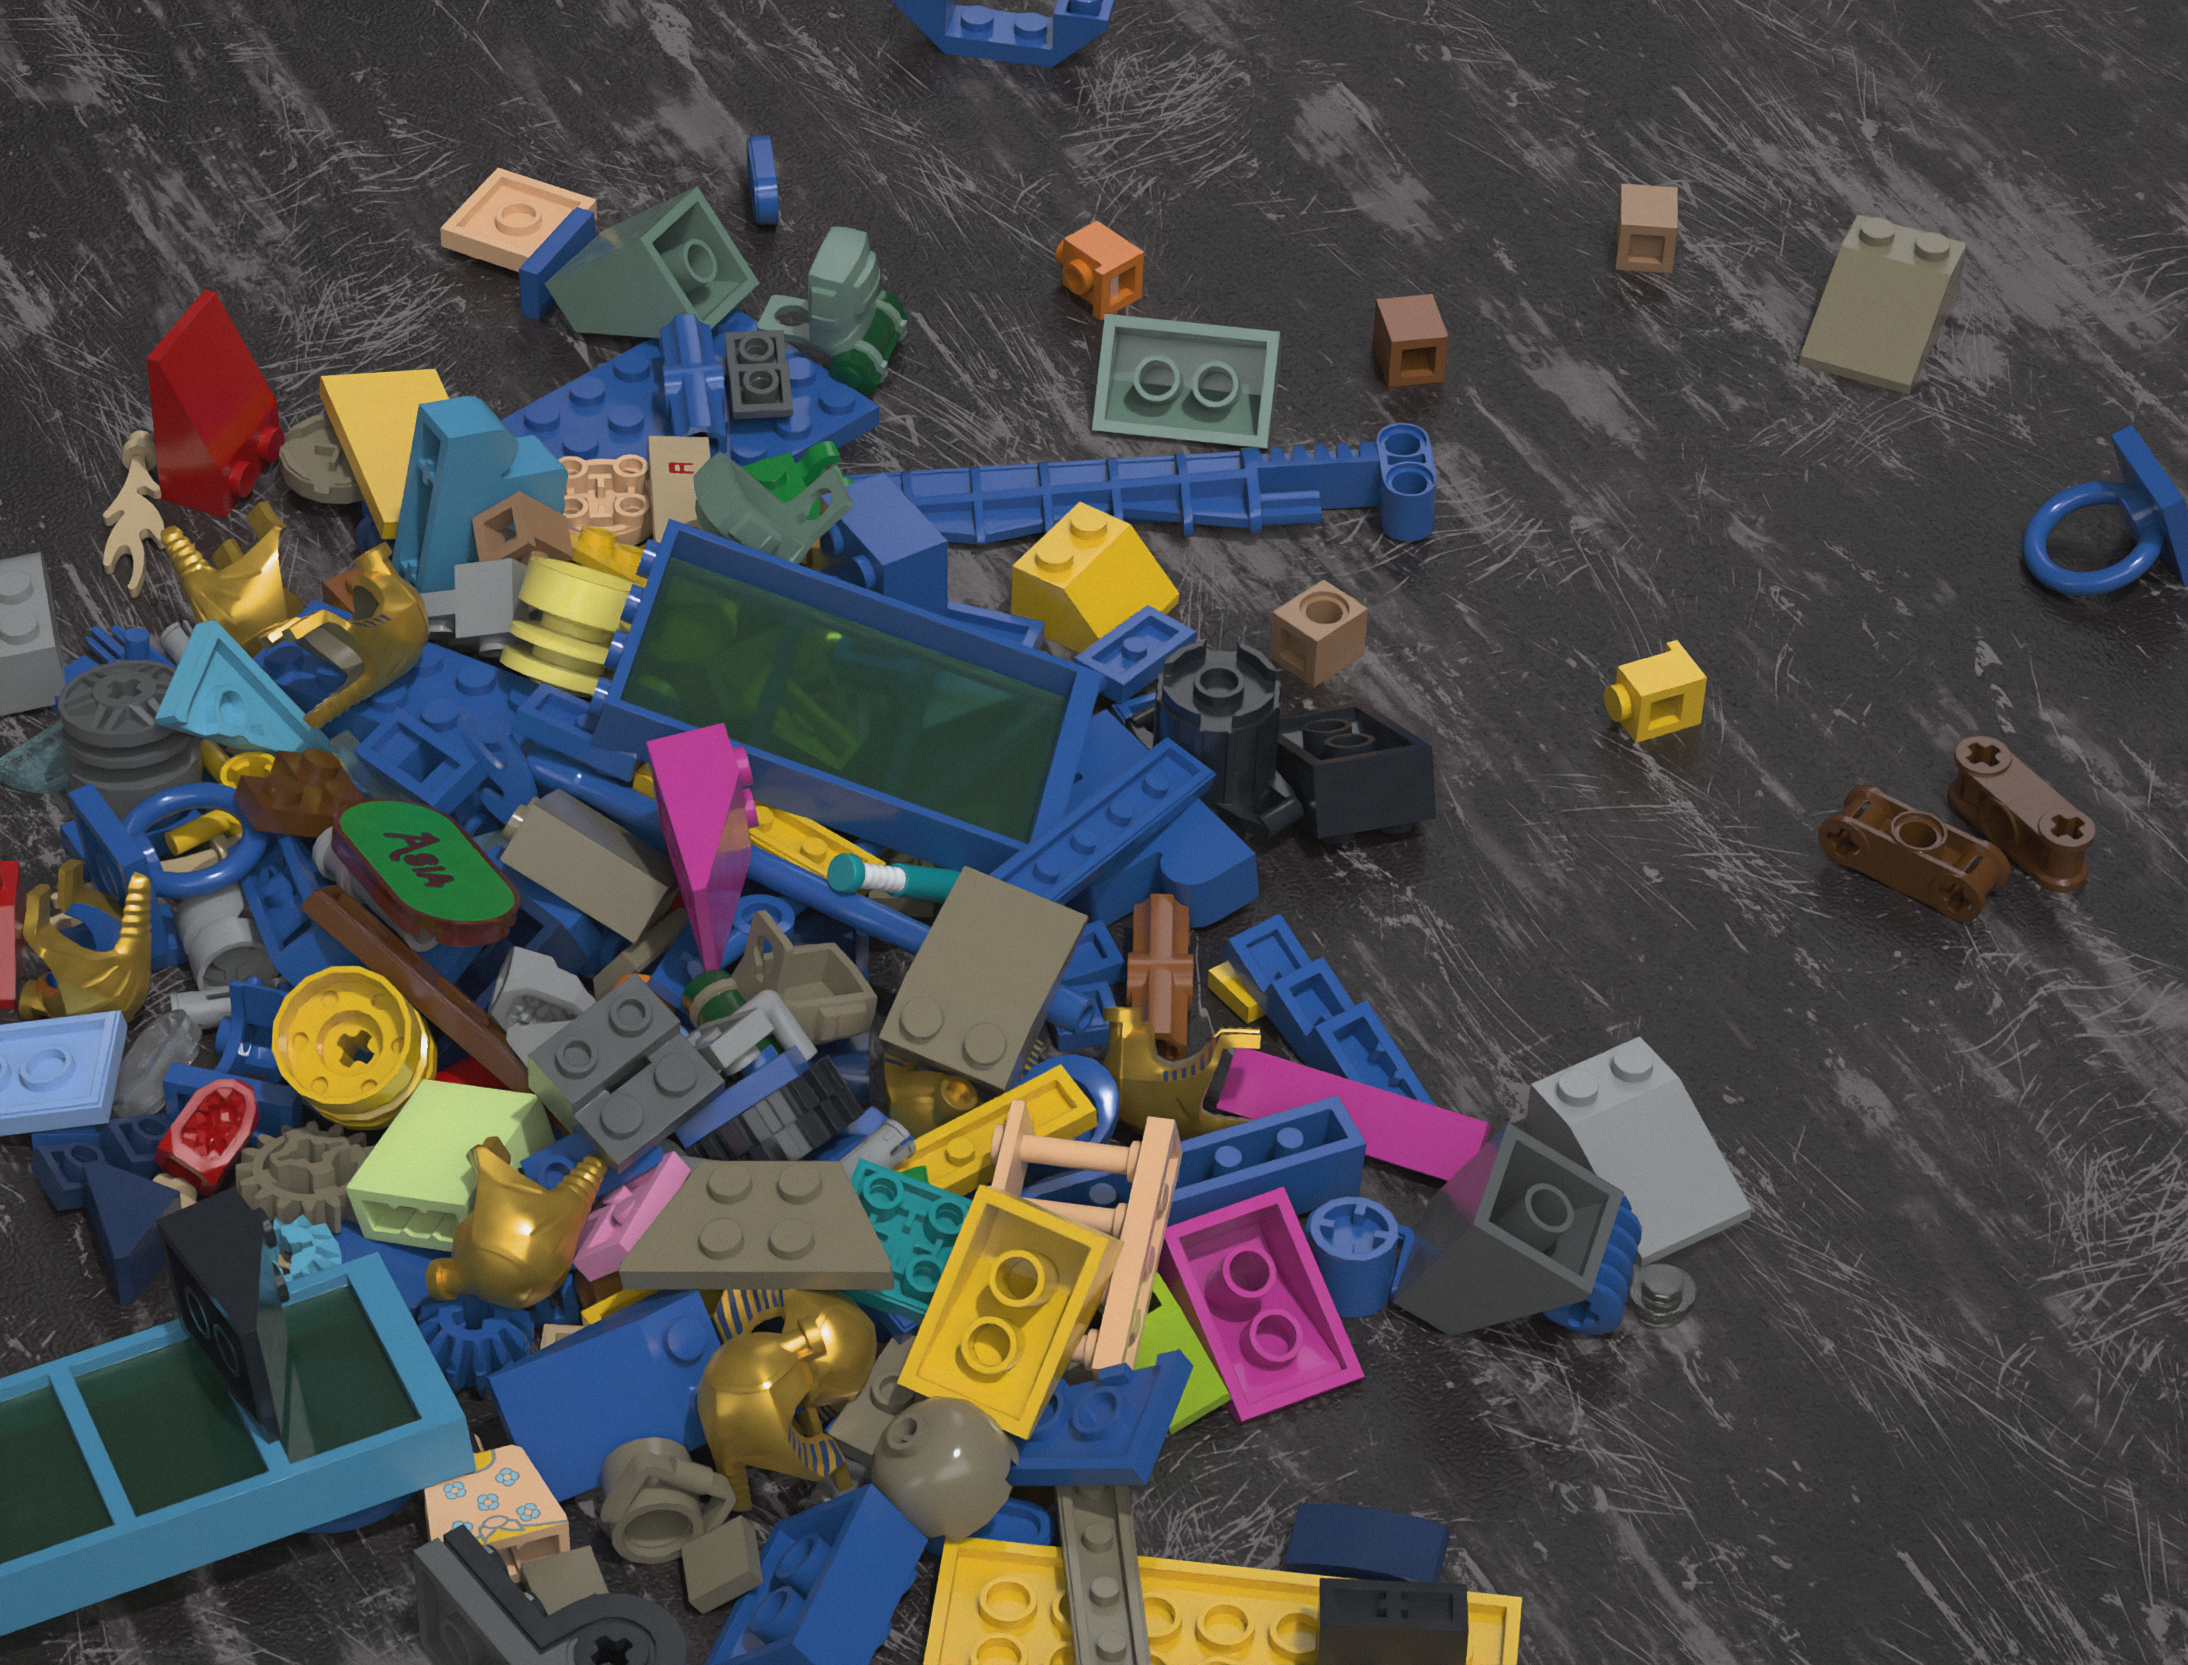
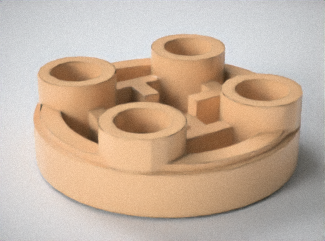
M629 454L623 455L616 460H584L577 456H566L558 459L568 471L563 515L567 518L569 533L580 534L582 526L600 527L615 532L617 534L616 542L619 544L633 546L641 543L653 534L649 464L643 457Z

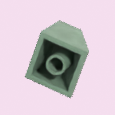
M696 186L603 230L544 284L575 332L660 338V328L668 325L675 315L695 314L698 320L709 324L712 329L759 284V281L702 192Z

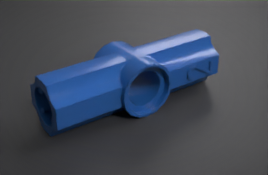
M695 314L675 315L668 325L660 328L665 418H671L673 436L709 437L710 457L712 458L720 451L723 454L727 452V430L725 428V415L723 416L725 414V387L722 362L715 361L710 325L698 320Z

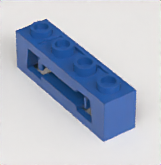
M268 832V842L262 857L254 868L239 881L272 965L294 988L305 977L331 966H360L373 972V970L300 909L314 890L336 885L335 881L324 878L314 867L312 844L304 836ZM241 839L227 849L229 854L235 850Z

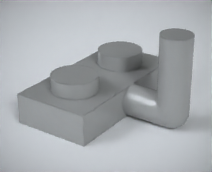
M769 989L759 992L732 1015L704 1023L686 1037L718 1074L723 1071L726 1076L740 1071L754 1061L761 1053L755 1044L770 1032L775 1036L784 1051L796 1045L806 1061L818 1052L779 994Z

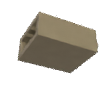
M557 789L541 799L536 796L533 797L527 807L521 804L513 813L501 834V838L509 842L499 860L633 943L642 939L650 929L663 920L680 891L668 855L561 789Z

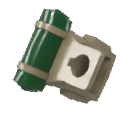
M766 910L754 912L744 955L733 974L730 975L724 970H711L700 974L687 984L682 994L683 1007L689 1013L690 1021L697 1029L704 1023L732 1015L759 992L767 989L773 990L782 998L814 1045L826 1044L869 1032L877 1004V995L861 971L835 942L793 946ZM765 938H767L771 944L772 951L763 954V944ZM772 1032L755 1044L759 1051L772 1044L778 1055L785 1052ZM740 1071L731 1075L735 1082L744 1078Z

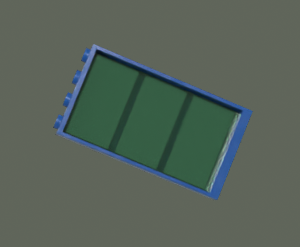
M672 519L668 520L660 543L648 539L636 572L637 576L647 579L646 585L643 588L632 584L620 617V621L631 624L630 631L627 634L616 630L604 663V667L615 670V674L612 680L600 676L587 711L588 714L599 717L590 743L649 763L646 741L724 723L732 748L744 746L753 784L744 786L742 789L750 788L755 801L794 815L809 818L817 823L960 873L965 865L989 875L1064 817L1103 673Z

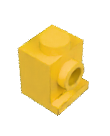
M1678 640L1666 643L1665 653L1618 666L1616 684L1607 686L1604 690L1605 706L1612 720L1620 722L1635 743L1701 724L1707 677Z

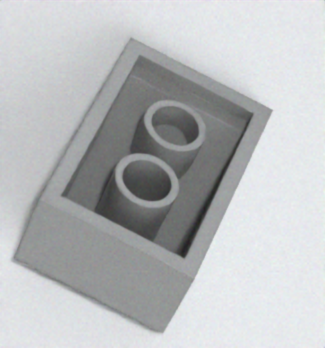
M1640 1036L1530 1084L1525 1133L1624 1191V1195L1632 1207L1631 1212L1638 1217L1643 1228L1636 1263L1640 1267H1644L1751 1218L1752 1208L1680 1078Z

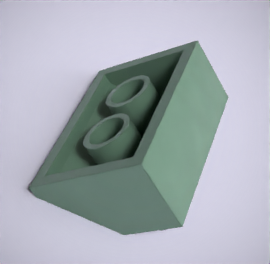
M1105 314L1092 431L1268 450L1277 397L1283 343L1281 333L1279 331Z

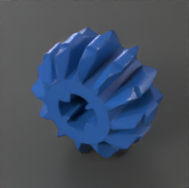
M459 1294L453 1300H435V1303L422 1304L421 1314L418 1317V1328L454 1395L466 1387L475 1388L483 1398L487 1389L484 1377L531 1355L532 1342L535 1341L534 1323L530 1320V1313L524 1311V1308L512 1310L490 1304L473 1294Z

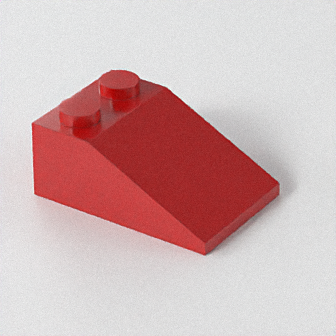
M205 289L147 357V368L161 499L225 518L241 498H245L250 494L255 480L267 465L274 463L279 458L280 446L284 445L285 436L283 429L279 426L277 400L216 292Z

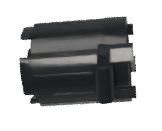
M1207 640L1197 641L1181 647L1166 659L1164 671L1162 674L1159 673L1157 677L1155 703L1128 717L1125 720V727L1148 750H1151L1168 737L1214 771L1217 775L1210 790L1199 799L1244 843L1246 832L1266 840L1304 817L1303 806L1297 799L1292 787L1277 772L1276 762L1282 686L1280 681L1276 680L1275 666L1263 653L1243 643L1237 642V651L1234 650V652L1206 649Z

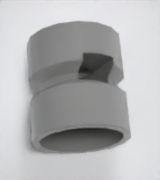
M236 882L223 890L209 895L183 899L178 905L174 917L176 929L185 954H188L190 968L199 991L229 985L231 980L244 983L247 977H256L261 980L278 977L279 971L272 965L240 883Z

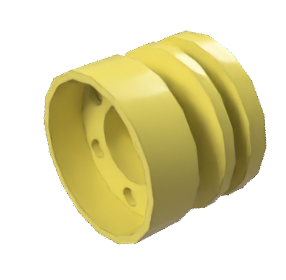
M530 557L518 598L532 608L542 611L543 616L541 621L524 619L511 621L508 631L516 637L534 644V646L506 644L503 647L500 662L526 675L530 680L539 685L546 683L574 696L593 697L600 676L612 680L615 672L606 669L604 663L616 630L627 634L630 631L631 624L620 621V617L632 584L640 587L643 586L585 566L546 557Z

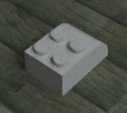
M42 552L0 560V716L55 705L54 696H59L61 690L66 686L51 585Z

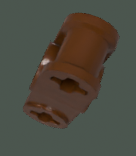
M1972 736L1958 743L1954 754L1955 765L1958 768L1957 779L1951 783L1947 794L1948 804L1952 810L1969 821L1985 835L1989 842L2009 856L2033 878L2036 884L2044 889L2056 893H2068L2078 890L2083 886L2088 874L2087 863L2084 860L2085 851L2093 844L2096 834L2095 823L2091 818L2075 808L2056 791L2049 781L2038 776L2011 753L2008 747L2001 741L1988 736Z
M1858 785L1853 788L1844 800V809L1839 815H1832L1827 818L1818 830V840L1822 849L1838 864L1852 867L1886 884L1895 892L1909 895L1941 911L1950 919L1960 922H1970L1977 918L1985 907V897L1989 892L2003 887L2010 877V864L2007 857L1991 842L1977 839L1942 822L1933 814L1913 808L1871 785ZM1869 803L1870 806L1864 810L1862 806ZM1851 841L1855 844L1852 848L1846 847ZM1977 858H1981V862L1976 865L1974 861ZM1964 895L1967 899L1963 903H1959L1960 898Z

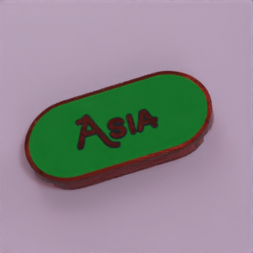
M371 798L355 801L345 805L335 814L330 841L332 850L390 920L403 931L419 936L421 927L428 931L437 932L436 941L442 942L444 945L474 947L495 943L509 935L510 925L515 927L521 904L518 890L465 829L448 814L422 803L394 798Z

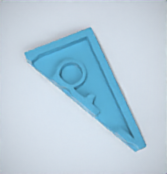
M216 620L195 625L154 719L160 726L243 751L267 753L273 757H276L278 750L303 753L306 749H319L334 755L340 761L343 768L348 760L319 728L314 729L303 720L306 714Z

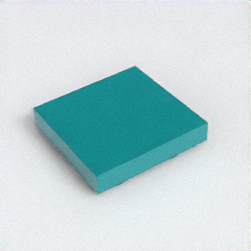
M859 1158L850 1182L891 1262L895 1280L894 1290L837 1291L844 1293L856 1302L885 1313L900 1315L915 1321L916 1324L921 1326L973 1200Z

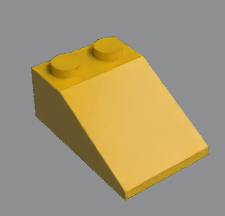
M979 1184L897 1384L929 1398L939 1396L968 1400L992 1416L1002 1430L1029 1440L1099 1306L1125 1242L998 1187Z

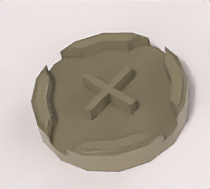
M328 414L314 415L294 425L286 434V442L283 446H280L279 451L280 472L286 485L300 496L320 503L348 504L364 500Z

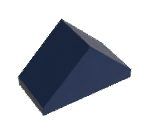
M98 1160L82 1163L88 1211L120 1306L134 1303L166 1263L156 1220L182 1209L180 1191Z

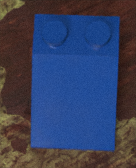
M662 1289L484 1377V1381L510 1444L523 1448L557 1502H561L602 1486L601 1466L611 1452L625 1443L635 1439L658 1437L671 1439L683 1445L688 1452L707 1443L698 1413V1384L712 1354L721 1347V1344L699 1290Z

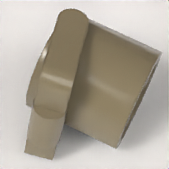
M658 1437L635 1439L616 1448L606 1457L601 1466V1483L605 1500L601 1509V1520L609 1524L612 1546L617 1553L632 1562L657 1564L670 1562L682 1557L681 1546L721 1526L736 1502V1495L727 1477L713 1472L710 1467L692 1462V1457L686 1448L671 1439ZM698 1494L711 1495L712 1498L702 1512Z

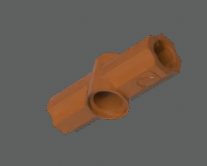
M1150 894L1147 900L1134 905L1132 952H1128L1126 1007L1143 1008V1022L1150 1021L1155 1030L1157 1055L1170 1062L1186 1059L1187 1013H1192L1194 955L1188 954V949L1190 948L1189 907L1176 901L1172 894Z

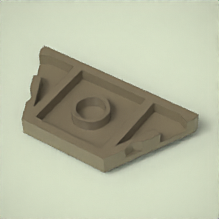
M701 1161L621 1261L619 1266V1275L623 1289L789 1290L792 1288L797 1290H894L895 1283L891 1262L841 1161Z

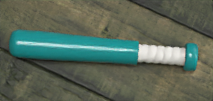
M846 853L835 856L831 860L827 872L831 888L839 893L851 894L861 888L885 891L891 897L938 904L945 903L960 875V872L952 869L894 863L890 866L863 863L856 855Z

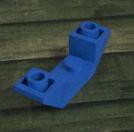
M892 0L945 54L1049 68L1054 67L1108 29L1116 4V0H1058L1052 18L1033 12L1021 14L991 10L980 5L961 6L956 5V0Z

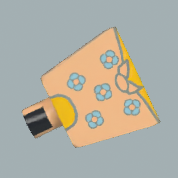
M469 1433L476 1471L423 1489L428 1541L430 1542L439 1537L443 1542V1534L464 1524L483 1547L490 1544L499 1552L507 1566L509 1577L514 1583L522 1582L521 1563L570 1551L567 1516L522 1447L508 1445L484 1451L479 1437Z

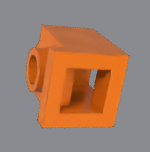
M1095 221L1066 236L1058 245L1055 252V260L1062 266V285L1092 304L1093 316L1100 321L1104 319L1105 314H1114L1142 298L1144 252L1099 221Z

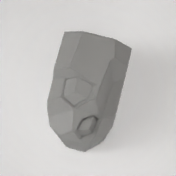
M514 946L510 949L500 968L492 991L487 1016L507 1033L508 1027L574 1020L597 1001L587 993L576 975L558 968L553 957Z

